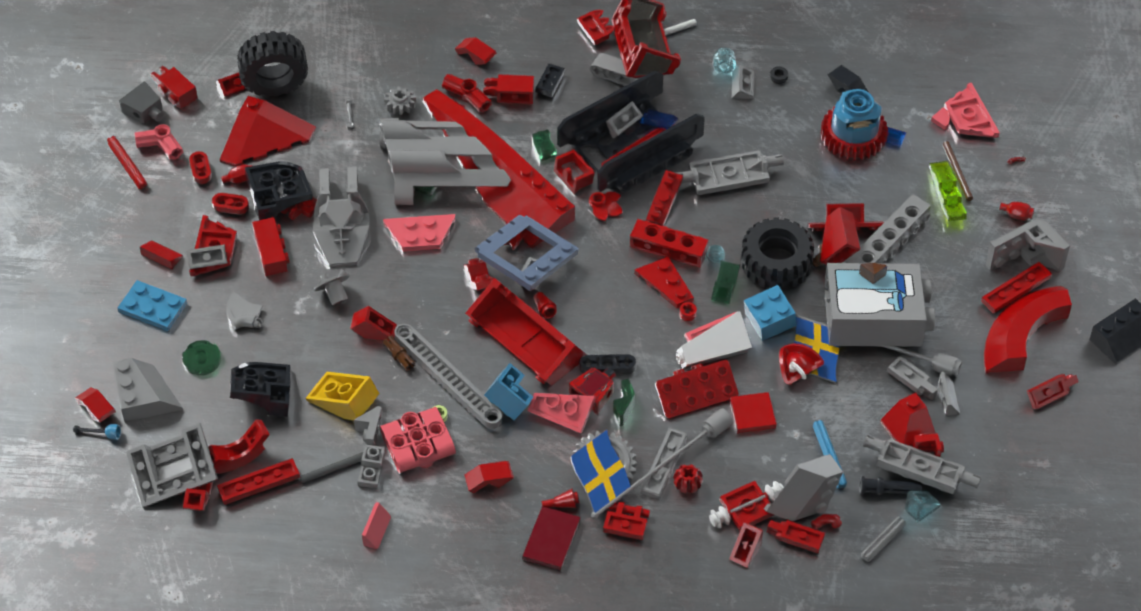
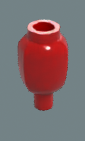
M243 164L232 168L228 175L221 176L223 184L227 182L234 184L246 182L245 167L250 166Z
M1014 201L1009 204L1001 203L999 210L1007 211V214L1014 219L1026 221L1028 218H1033L1035 208H1031L1027 203Z

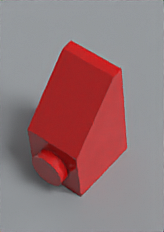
M367 306L353 314L350 329L365 339H387L390 341L388 337H395L394 331L397 324L372 307Z

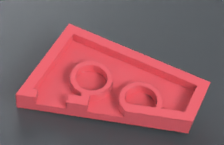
M534 393L527 411L582 433L597 396Z

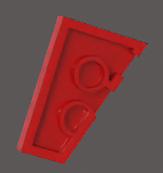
M669 257L634 269V274L637 277L643 278L648 286L654 287L659 291L660 295L675 308H680L685 302H694L693 295Z

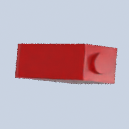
M841 207L826 217L820 262L825 265L827 263H842L860 250L853 213Z

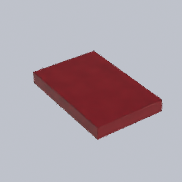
M542 506L522 555V560L561 571L578 529L580 517Z

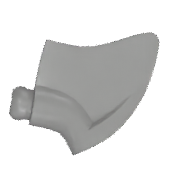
M232 293L226 309L228 321L234 330L241 327L260 328L263 321L258 317L262 311V305L250 303L239 294Z

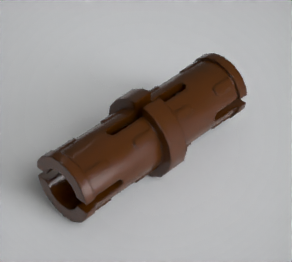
M393 336L388 337L390 341L385 339L383 345L392 353L393 359L398 360L406 371L411 370L409 365L413 369L416 363L408 356L406 349L401 347Z

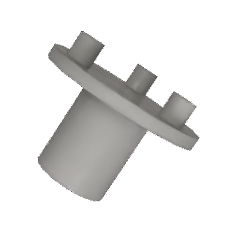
M344 270L339 271V275L327 278L326 274L322 275L320 283L314 286V291L326 290L332 306L339 305L348 300L342 282L347 280L350 275L345 273Z

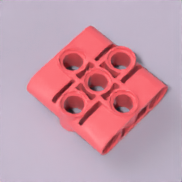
M437 407L419 413L407 412L401 419L380 426L383 440L398 473L417 467L429 468L433 465L434 461L456 454L454 443Z

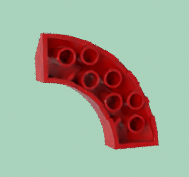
M1055 286L1034 291L1017 299L1000 313L991 326L985 342V373L1024 370L1027 360L1026 343L1037 331V328L1043 324L1047 325L1057 320L1069 318L1072 303L1068 289L1062 286Z

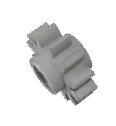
M398 86L396 90L390 88V93H385L384 105L387 106V111L393 109V114L400 112V115H403L404 111L410 113V108L415 109L416 96L413 95V90L407 92V87L401 89Z

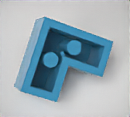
M509 363L497 376L484 396L500 408L506 416L515 420L529 405L533 396L519 385L525 375Z

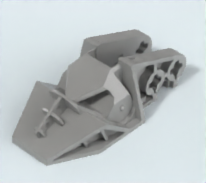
M357 166L347 167L348 199L331 200L329 168L320 169V192L313 213L314 246L329 267L358 265L371 242L369 210L358 192Z

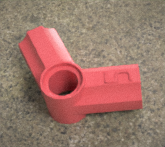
M161 124L156 126L154 130L135 132L137 148L157 145L159 148H162L169 159L173 160L180 158L183 153L182 147L171 134L168 125Z

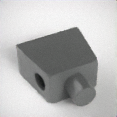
M145 81L119 100L121 112L143 124L152 118L160 121L164 116L160 97Z

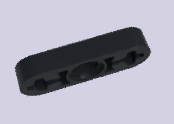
M630 354L585 355L580 359V371L582 373L591 368H596L603 373L607 367H604L602 364L607 361L613 363V366L609 368L615 374H630L636 369V359Z

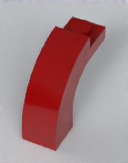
M255 420L246 433L233 443L209 445L208 449L216 473H226L245 466L265 450L263 443L270 434L262 420Z

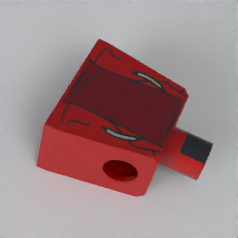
M591 368L569 383V395L597 396L591 411L598 415L614 393L613 379L616 377V374L610 368H607L603 373L596 368Z

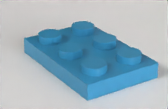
M136 280L118 306V312L169 331L187 305V299Z

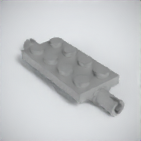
M760 150L690 162L689 171L677 174L683 175L682 183L692 181L697 194L702 195L768 183L770 177L767 169L784 165V158L782 153L766 156L761 155Z
M867 435L864 440L863 447L880 452L876 466L886 471H892L905 478H911L924 485H930L953 494L957 484H960V482L978 488L982 476L965 471V466L891 439L882 441Z

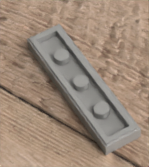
M669 428L650 471L681 449L686 442L688 433ZM679 455L645 480L641 488V494L660 500Z

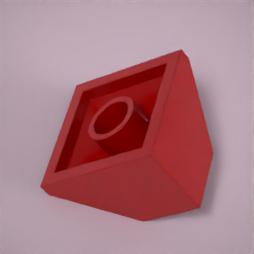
M917 393L899 400L880 420L894 441L908 446L913 445L914 436L936 433L927 406Z

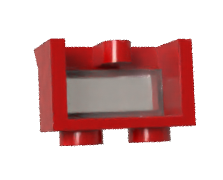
M574 149L555 158L554 172L574 195L579 189L593 184L594 170L586 164L582 156L578 155Z

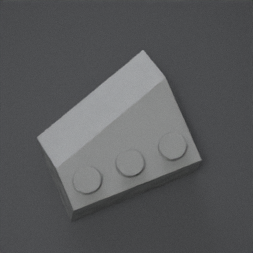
M134 358L112 362L124 422L183 410L154 365Z

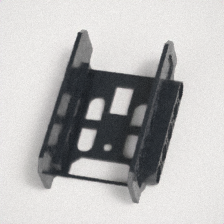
M655 70L564 118L557 127V145L560 148L567 144L572 145L597 172V189L599 192L607 188L613 190L618 188L622 193H625L689 158L694 151L692 144L704 135L705 117L696 113L605 162L599 170L580 150L586 146L596 147L609 159L615 155L612 153L614 150L620 152L638 141L639 138L637 136L654 126L660 127L668 122L651 104L652 100L663 92L664 74ZM633 101L643 115L636 121L641 125L640 128L627 135L622 132L617 136L618 140L609 145H601L599 140L610 134L606 121Z

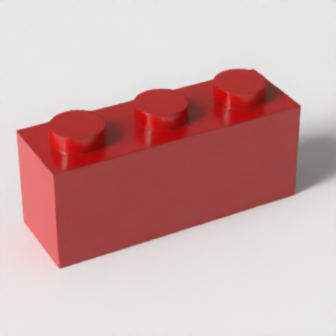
M274 217L252 222L265 277L288 272L287 264L290 261L288 253L283 251V249H286L284 238L280 239L279 235H282L280 224H276Z

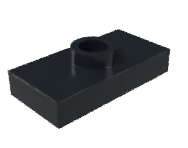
M548 63L535 88V92L552 97L565 74V68Z

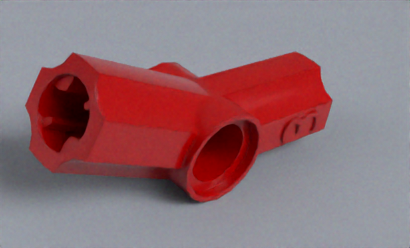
M447 74L444 77L443 89L462 96L463 101L471 103L479 112L484 113L488 111L492 101L477 87L475 80H463L451 74Z

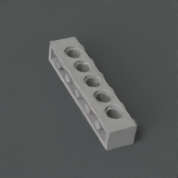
M912 194L846 263L885 264L889 257H893L901 245L904 246L912 234L917 233L920 225L930 219L931 205Z

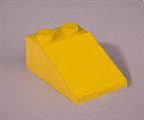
M326 372L305 399L343 419L355 420L367 411L380 393L370 376Z

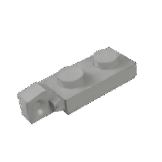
M899 356L887 367L888 373L919 395L924 394L930 400L937 396L938 389L933 386L930 377L903 357Z

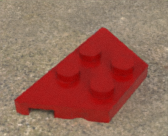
M203 215L195 249L225 245L227 264L190 269V276L230 266L237 240V231L230 227H225L224 224L218 221L215 223L209 220L207 215Z

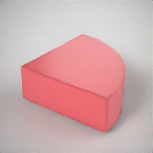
M943 107L932 116L931 121L943 130H946L949 125L950 115Z

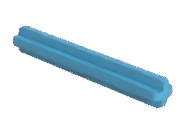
M822 420L815 421L813 429L824 456L830 454L841 468L824 422ZM843 473L839 480L840 482L836 487L838 489L845 488L847 486V481Z

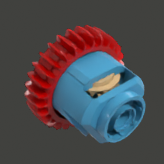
M861 89L843 92L840 101L838 100L832 110H828L827 114L824 115L821 123V139L824 141V146H828V151L833 150V155L838 153L840 158L846 156L847 160L849 157L853 158L854 161L856 158L863 160V157L869 159L870 155L875 156L877 152L884 148L888 136L887 121H884V116H881L882 107L874 101L873 96L869 92Z

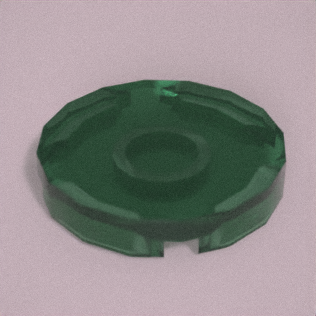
M195 341L187 346L185 352L183 351L182 362L185 369L191 374L207 375L219 367L221 352L218 346L210 343V341Z

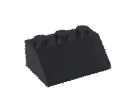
M1136 298L1092 328L1089 340L1116 365L1141 349V303Z

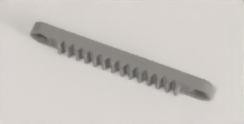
M400 324L395 328V340L397 343L404 347L407 354L411 355L412 359L416 360L423 370L426 369L427 373L431 374L432 378L436 379L443 389L445 388L448 393H451L452 397L456 398L457 402L461 403L468 413L471 412L474 418L476 417L489 429H496L502 424V412L411 325ZM403 331L409 332L407 337H401L399 334ZM490 415H495L498 417V419L495 421H489L487 417Z

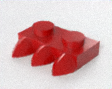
M594 10L577 18V23L594 46L609 39L610 34L615 29L613 25L606 26L609 18H600L604 12L603 10Z

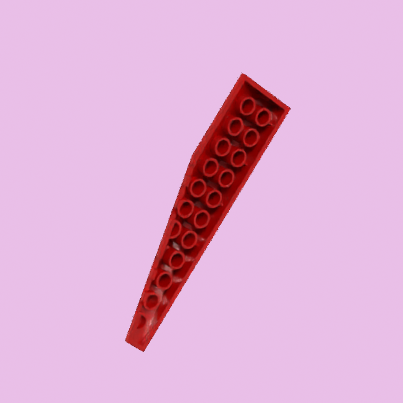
M437 89L423 97L425 105L436 121L457 122L463 126L469 137H476L490 151L496 166L500 170H505L511 181L507 187L475 186L478 193L481 194L484 203L502 221L507 224L518 215L523 217L527 215L554 233L575 221V206L483 122ZM442 129L444 136H448L445 129ZM457 156L463 168L478 169L471 156ZM526 230V235L522 239L531 248L544 241Z

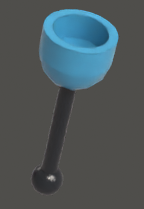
M110 424L105 429L80 428L76 425L73 427V432L105 433L108 439L119 440L121 427L119 424Z

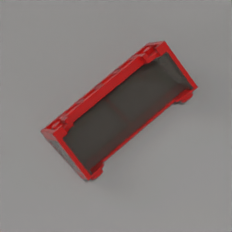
M621 0L611 19L612 25L615 26L614 32L627 77L640 78L655 70L662 72L664 75L673 74L675 69L680 66L681 58L678 53L671 54L662 26V21L665 20L667 15L663 3L654 0Z

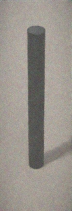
M363 452L301 475L300 479L302 483L358 463L362 460Z

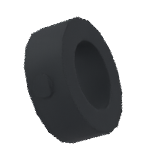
M781 66L771 69V81L777 84L785 83L788 80L787 69ZM781 73V74H783L784 76H782V77H777V76H775V74Z

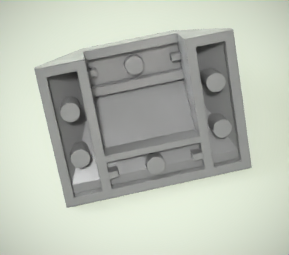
M201 423L181 430L182 435L149 447L143 444L126 451L143 508L184 493L186 488L194 489L218 480Z

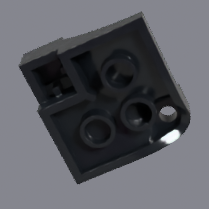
M278 161L245 167V175L258 220L275 218L281 211L295 204L313 199L311 188L301 166L291 162Z
M247 362L231 369L230 398L258 405L267 410L268 415L288 417L290 365Z

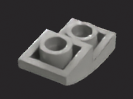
M365 444L358 486L378 488L385 447Z

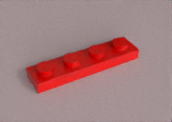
M1037 262L982 296L981 302L994 314L1049 280L1052 273L1040 262Z
M291 458L217 485V489L223 504L226 505L300 478V473L294 459Z

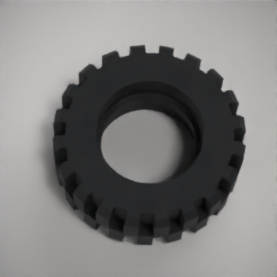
M270 31V33L262 32L260 35H254L250 40H246L238 51L237 63L241 83L247 90L252 93L254 92L258 96L279 97L281 94L287 95L290 91L298 89V85L301 86L308 75L304 45L291 34L286 35L282 31L280 33H276V31ZM269 63H280L274 66H264Z
M779 217L773 218V220L768 218L762 220V223L757 222L753 225V228L750 227L747 230L746 235L743 237L741 266L748 278L751 277L752 282L755 284L759 283L760 287L772 288L778 285L781 290H786L787 287L793 288L797 286L811 272L814 256V243L812 242L811 235L807 234L808 231L804 227H800L799 223L795 221L790 222V219L786 218L784 220H780ZM770 248H781L790 252L793 256L783 260H776L765 256L762 252Z

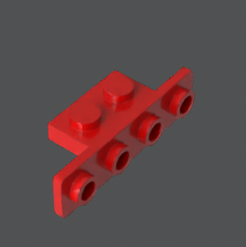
M864 203L826 204V217L839 207L852 212L856 230H861V227H868V230H878L884 223L883 221L864 222ZM826 222L808 223V227L812 228V231H824Z

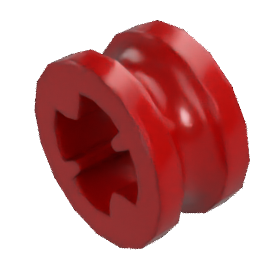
M691 302L683 303L680 306V318L684 321L694 320L697 315L696 305Z

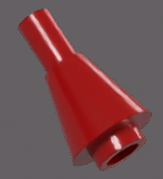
M573 488L554 497V499L541 501L542 506L547 508L555 506L577 508L576 504L580 503L578 492H574Z

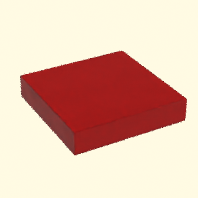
M769 392L730 397L737 434L776 429L777 424Z

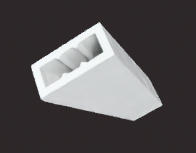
M741 312L734 313L682 345L676 353L677 362L679 365L681 364L682 369L690 368L700 363L705 364L747 353L752 346Z

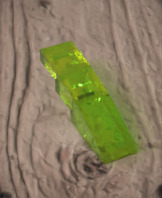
M948 162L929 163L933 183L948 222L967 219V213L962 205V196L957 188V179Z

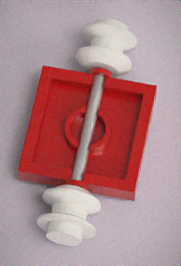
M752 481L720 496L719 501L723 507L719 506L718 512L713 509L711 510V515H709L710 522L713 526H717L720 529L722 527L721 523L724 522L726 525H729L731 518L740 531L744 522L755 525L774 516V514L766 512L764 508L770 502H774L775 498L773 496L784 487L781 483L774 481L772 487L765 485L763 493L756 481Z

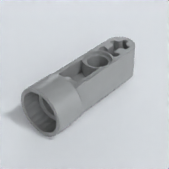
M600 53L590 66V71L595 76L625 86L640 79L627 77L622 59ZM640 65L635 76L647 75L656 69Z

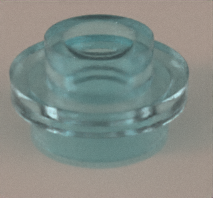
M712 245L707 250L706 257L710 262L719 263L724 260L725 251L719 245Z

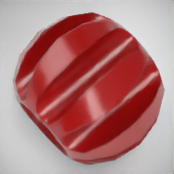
M692 464L680 466L673 476L676 489L681 490V493L684 494L697 492L703 483L701 470Z

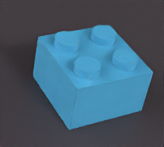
M778 285L744 300L745 314L762 341L797 326L796 313Z

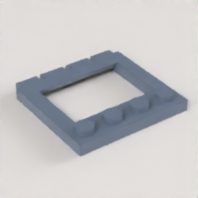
M518 215L510 223L499 229L498 232L487 238L486 241L475 247L478 258L529 291L574 258L579 251L578 247L527 215L525 217ZM526 229L552 245L553 248L524 271H521L494 252Z

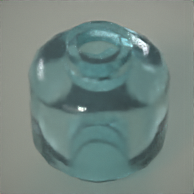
M719 48L713 55L714 69L721 74L732 72L736 66L735 53L729 48Z

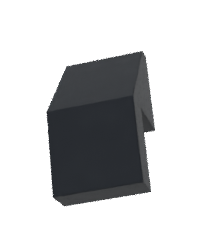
M843 65L838 66L827 74L836 90L844 87L846 91L861 89L869 92L861 78Z

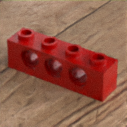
M637 219L630 234V247L662 257H669L672 260L701 268L708 252V239L641 219Z

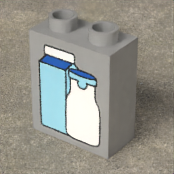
M827 263L824 296L829 346H922L925 331H934V308L925 307L924 304L930 303L931 281L921 279L919 264H885L887 265L886 276L872 284L859 274L860 265L864 263Z

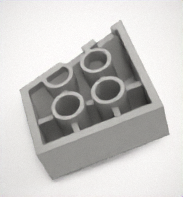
M830 454L798 464L784 481L786 486L781 491H777L773 496L775 498L774 502L767 504L764 509L766 512L791 521L816 513H823L828 508V504L840 482L843 471Z

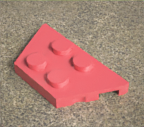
M972 82L968 83L962 92L959 91L953 98L945 102L944 108L948 111L958 134L999 137L1000 132Z
M455 214L383 219L384 227L388 228L392 238L398 242V246L403 252L441 249L444 239L450 232L449 229L452 223H455Z

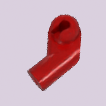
M823 514L812 520L810 524L813 529L817 530L831 523L832 528H838L842 525V521L838 514Z

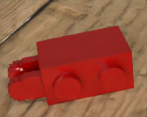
M164 66L160 67L159 70L162 75H158L156 72L151 73L152 79L158 84V91L162 95H166L171 104L176 105L178 108L182 109L198 99L196 86L175 67L170 70Z
M498 74V78L484 79L485 88H483V93L486 96H497V103L533 104L534 76Z

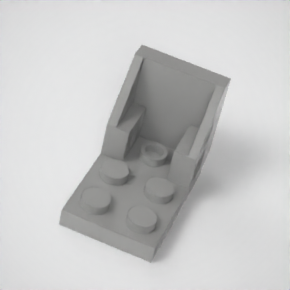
M1035 218L990 242L985 266L989 270L996 267L999 268L1005 262L1011 259L1014 260L1021 255L1029 265L1033 266L1040 262L1048 270L1059 272L1065 268L1070 245L1046 220Z

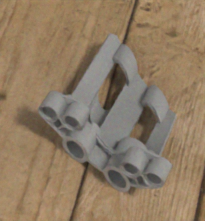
M399 118L380 119L379 143L380 148H387L390 166L395 180V205H413L414 186L507 187L511 181L505 170H500L496 166L490 151L476 137H469L464 127L457 122L399 120ZM417 129H445L448 136H426ZM445 156H471L478 169H457Z

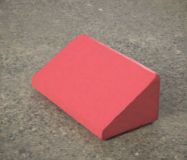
M378 502L375 503L362 533L364 546L373 549L379 548L391 519L390 514Z

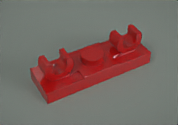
M665 170L647 214L646 221L661 226L665 225L684 178L683 175Z

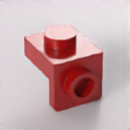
M938 433L914 436L913 448L924 452L933 451L934 455L941 457V453H944L943 441L939 440Z

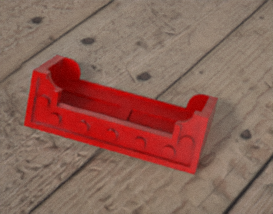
M496 278L491 281L465 313L470 317L468 321L476 328L480 325L537 374L535 378L542 384L547 382L553 386L578 366L580 359L587 355Z

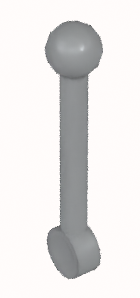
M347 98L345 101L348 108V122L346 125L348 129H353L354 124L351 116L352 99Z

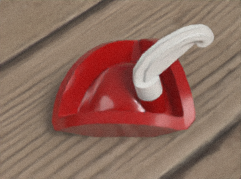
M788 344L783 346L779 352L782 377L788 385L802 378L804 380L807 379V375L824 365L822 357L815 350L803 344Z

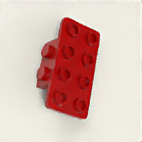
M722 360L703 366L702 363L691 366L692 370L685 372L683 368L674 371V376L656 381L655 386L665 417L672 418L729 400L730 397L738 396V389L729 361Z

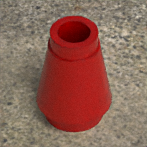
M542 292L536 293L533 299L540 316L545 319L554 317L557 313L556 304Z

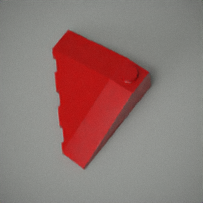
M247 96L240 108L219 160L222 163L237 167L243 165V160L253 157L255 161L266 157L269 151L277 149L278 152L292 148V143L301 141L302 144L307 143L313 136L316 126L265 100Z

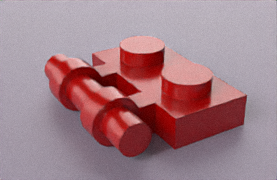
M624 502L614 503L610 506L609 510L616 512H607L603 532L643 540L647 519L641 518V516L649 518L650 510L643 509V506L639 505L636 507L625 505ZM623 513L633 514L634 516L625 515Z

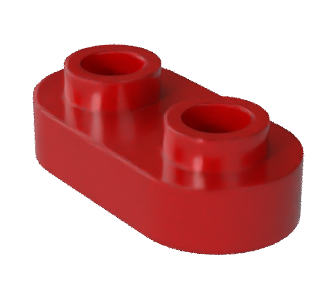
M201 151L192 153L189 161L193 179L196 183L205 184L212 178L207 154Z
M217 193L212 197L213 208L219 212L244 214L249 209L248 199L242 195Z

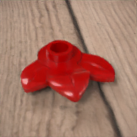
M612 191L604 194L602 192H594L589 197V205L593 208V215L601 221H606L608 216L617 217L621 215L623 210L617 203L621 195Z

